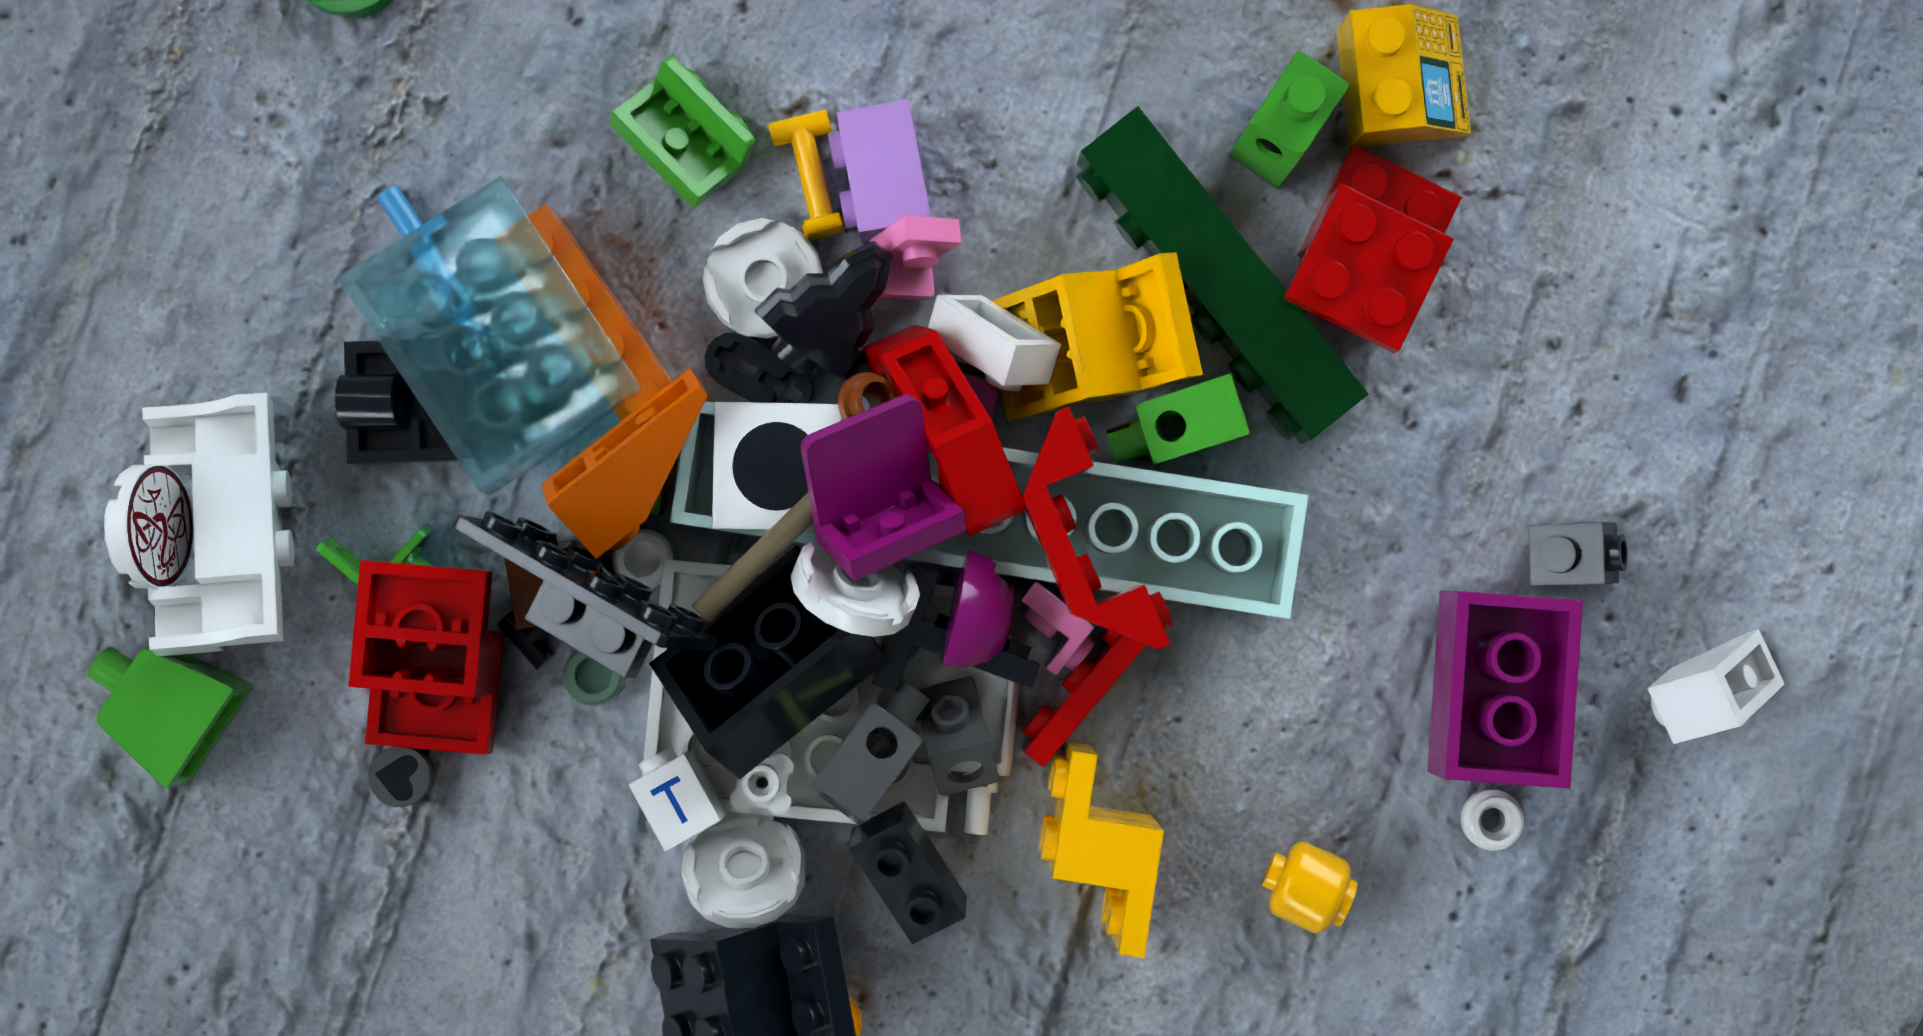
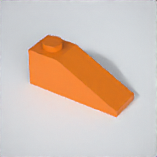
M691 368L687 369L541 483L548 507L595 559L609 549L615 551L627 545L639 532L640 525L647 520L708 397L699 378Z

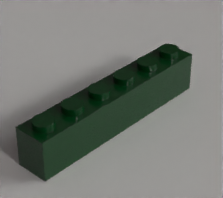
M1139 106L1135 107L1080 151L1077 165L1081 171L1076 176L1084 190L1095 202L1100 203L1105 199L1119 216L1114 224L1124 240L1136 251L1143 246L1150 256L1161 253H1177L1187 303L1195 311L1190 316L1192 324L1210 345H1214L1219 341L1233 359L1228 364L1233 376L1249 393L1255 389L1259 391L1271 406L1266 411L1268 419L1285 439L1290 440L1295 436L1300 444L1311 441L1369 395L1301 308L1283 300L1286 292L1285 288Z

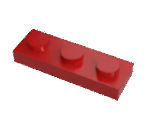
M1106 629L1100 638L1107 645L1096 659L1091 663L1088 659L1084 658L1074 671H1070L1062 681L1061 685L1068 690L1053 710L1046 704H1043L1024 726L1021 732L1028 739L1022 745L1023 751L1041 767H1044L1146 646L1145 644Z

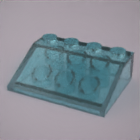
M501 176L337 278L478 491L486 495L494 494L542 463L642 389Z

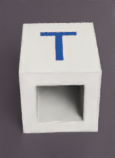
M672 746L638 764L644 776L629 784L664 851L721 821L728 814L693 749L678 757Z

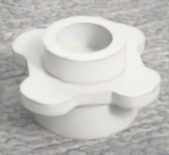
M782 752L775 754L773 757L769 756L740 780L737 778L736 789L730 795L732 806L739 812H747L751 808H767L775 815L786 812L792 803V797L787 792L789 775L794 771V762L791 757ZM763 776L767 778V787L760 788L757 786L756 781L758 777Z

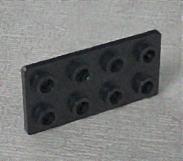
M486 511L482 519L458 515L453 525L455 529L543 579L542 585L525 617L526 620L624 678L637 677L653 644L667 649L714 651L719 641L715 636L702 630L705 620L696 613L675 604H670L668 609L650 600L654 592L650 587L622 574H619L615 580L599 570L603 563L602 560L599 558L595 559L591 553L568 545L566 551L549 542L553 533L536 522L518 517L515 523L499 514Z

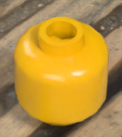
M1300 841L1289 849L1286 856L1274 852L1263 876L1261 886L1271 890L1269 909L1273 915L1312 933L1319 934L1328 929L1331 924L1337 927L1342 925L1354 900L1358 882L1350 878L1351 868L1348 861L1310 843Z

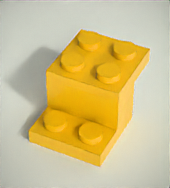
M1176 252L1157 254L1116 270L1061 274L992 300V302L1061 344L1049 384L1022 385L1019 391L1000 389L1007 422L1028 419L1068 406L1118 400L1203 375Z
M1065 741L1063 755L1054 754L1051 758L1047 790H1050V797H1056L1054 815L1043 814L1038 842V851H1041L1040 858L1041 860H1047L1053 879L1106 887L1101 912V923L1106 924V934L1111 935L1119 955L1145 958L1164 830L1152 815L1090 806L1098 755L1089 744Z

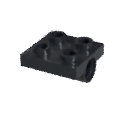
M465 337L344 342L345 375H340L336 383L335 407L339 424L346 430L347 464L475 461L472 340Z

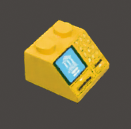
M1414 4L1350 10L1336 30L1341 78L1350 84L1343 95L1349 148L1353 144L1359 147H1370L1469 136L1471 130L1458 15Z

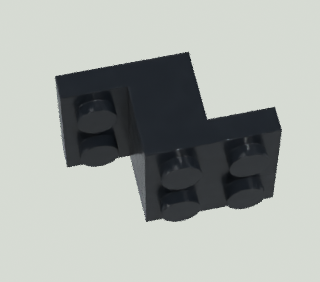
M782 915L775 921L755 928L723 927L704 934L668 933L650 939L653 953L651 974L656 986L659 988L664 1012L662 1023L663 1036H856L834 916Z

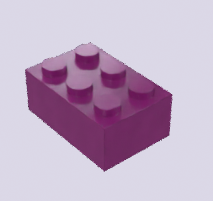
M1439 591L1427 772L1448 780L1571 788L1583 600L1466 591Z

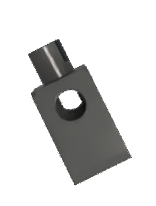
M906 682L900 685L884 708L872 702L808 788L856 824L864 823L924 741L923 738L914 732V729L933 703L924 694ZM875 733L887 737L891 744V748L883 759L874 757L867 749L866 744Z

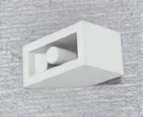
M1759 629L1670 668L1647 689L1651 695V707L1654 716L1661 725L1666 727L1673 744L1742 726L1785 683Z

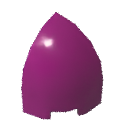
M970 550L967 552L953 591L942 665L970 667L988 662L1004 649L1010 634L1014 586L1013 584L1007 585L995 573L996 563L992 559Z

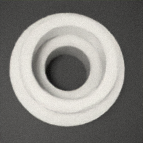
M1484 789L1476 792L1465 802L1461 812V826L1466 837L1474 845L1489 851H1498L1511 846L1519 838L1524 825V816L1519 803L1510 794L1497 789ZM1490 808L1497 809L1500 815L1498 825L1493 829L1485 830L1481 823L1483 813Z

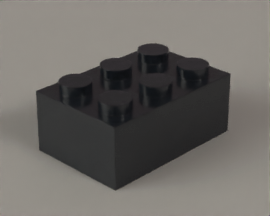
M798 545L761 573L710 623L705 620L702 630L719 639L714 651L666 649L649 663L704 750L739 780L889 660L872 636L848 633L825 623L804 607L795 595L791 581L792 571L802 550Z

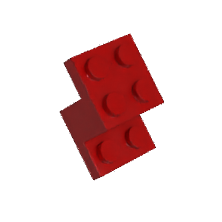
M1353 144L1349 148L1297 254L1302 260L1285 292L1283 300L1395 354L1400 351L1454 238L1446 235L1445 232L1462 196Z
M360 560L348 687L370 689L365 744L483 755L493 753L504 632L487 630L493 571Z

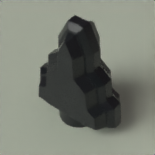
M872 241L844 254L828 273H807L790 290L776 288L755 309V313L779 336L772 345L777 356L789 367L805 377H812L820 366L826 371L846 380L857 375L867 360L864 344L875 328L871 307L886 289L892 262L891 253L877 242Z

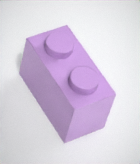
M909 99L836 112L839 131L828 133L834 168H847L850 190L839 192L845 227H858L861 243L870 242L871 238L904 215L931 217Z

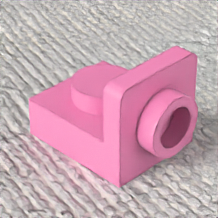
M904 215L871 238V242H877L892 255L886 289L880 295V298L927 300L935 294L932 266L939 263V257L962 243L959 219Z
M1034 580L1020 598L1029 607L1022 617L1049 639H1052L1058 630L1066 636L1047 660L1045 667L1054 675H1057L1063 666L1067 667L1070 671H1074L1095 644L1087 637L1094 629V626L1086 620L1071 615L1065 603Z

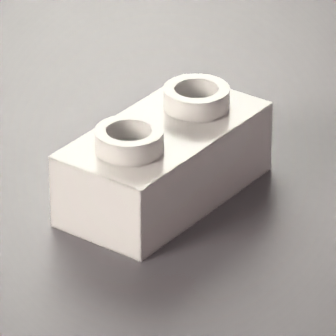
M937 295L928 328L938 332L955 361L975 366L986 374L985 380L989 384L1007 391H1019L1022 385L1049 384L1061 347L1059 342L983 295Z

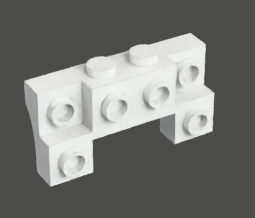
M267 393L237 394L204 403L142 408L143 421L148 425L150 431V455H144V465H166L178 475L192 474L195 579L200 583L195 585L148 588V601L155 606V637H149V650L159 657L223 651V646L284 641L281 586H285L284 567L294 566L295 555L292 532L282 528V507H291L292 489L288 470L280 471L276 463L273 402Z

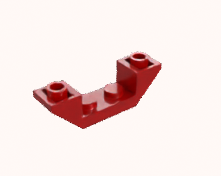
M914 324L865 345L866 363L871 372L888 379L895 386L899 396L910 394L921 403L927 447L937 462L940 488L964 510L965 532L969 537L1024 512V501L993 421L938 332Z
M1068 406L1057 411L1052 419L1022 494L1025 510L1069 613L1155 649H1162L1171 645L1165 630L1174 627V623L1160 592L1149 595L1145 585H1137L1096 603L1092 592L1101 589L1102 586L1089 555L1085 553L1077 557L1067 533L1077 529L1071 511L1062 494L1051 498L1047 487L1091 469L1094 464L1090 454L1099 451L1085 416L1074 420Z

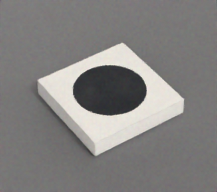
M715 402L712 529L769 530L808 493L801 443L807 435L843 420L838 404ZM814 522L805 531H815Z

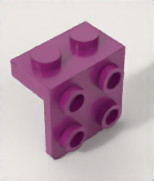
M910 394L899 396L807 435L801 443V453L817 542L853 581L876 573L889 565L927 548L934 547L938 543L966 531L964 510L931 479L922 405Z

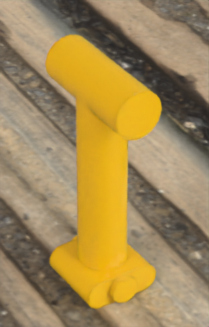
M827 109L768 123L774 147L792 143L810 219L804 220V224H802L805 238L813 241L845 233L844 229L847 228L845 227L843 215H840L839 212L833 213L815 140L817 136L832 132Z

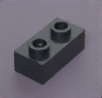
M905 801L852 828L848 847L849 851L912 944L966 918L967 895Z

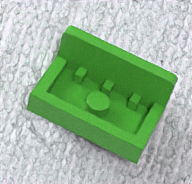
M669 56L661 62L654 81L612 111L608 123L693 209L744 170L756 143L754 136L750 133L743 119L736 113L728 111L707 90L701 77L693 70L686 69L674 56Z

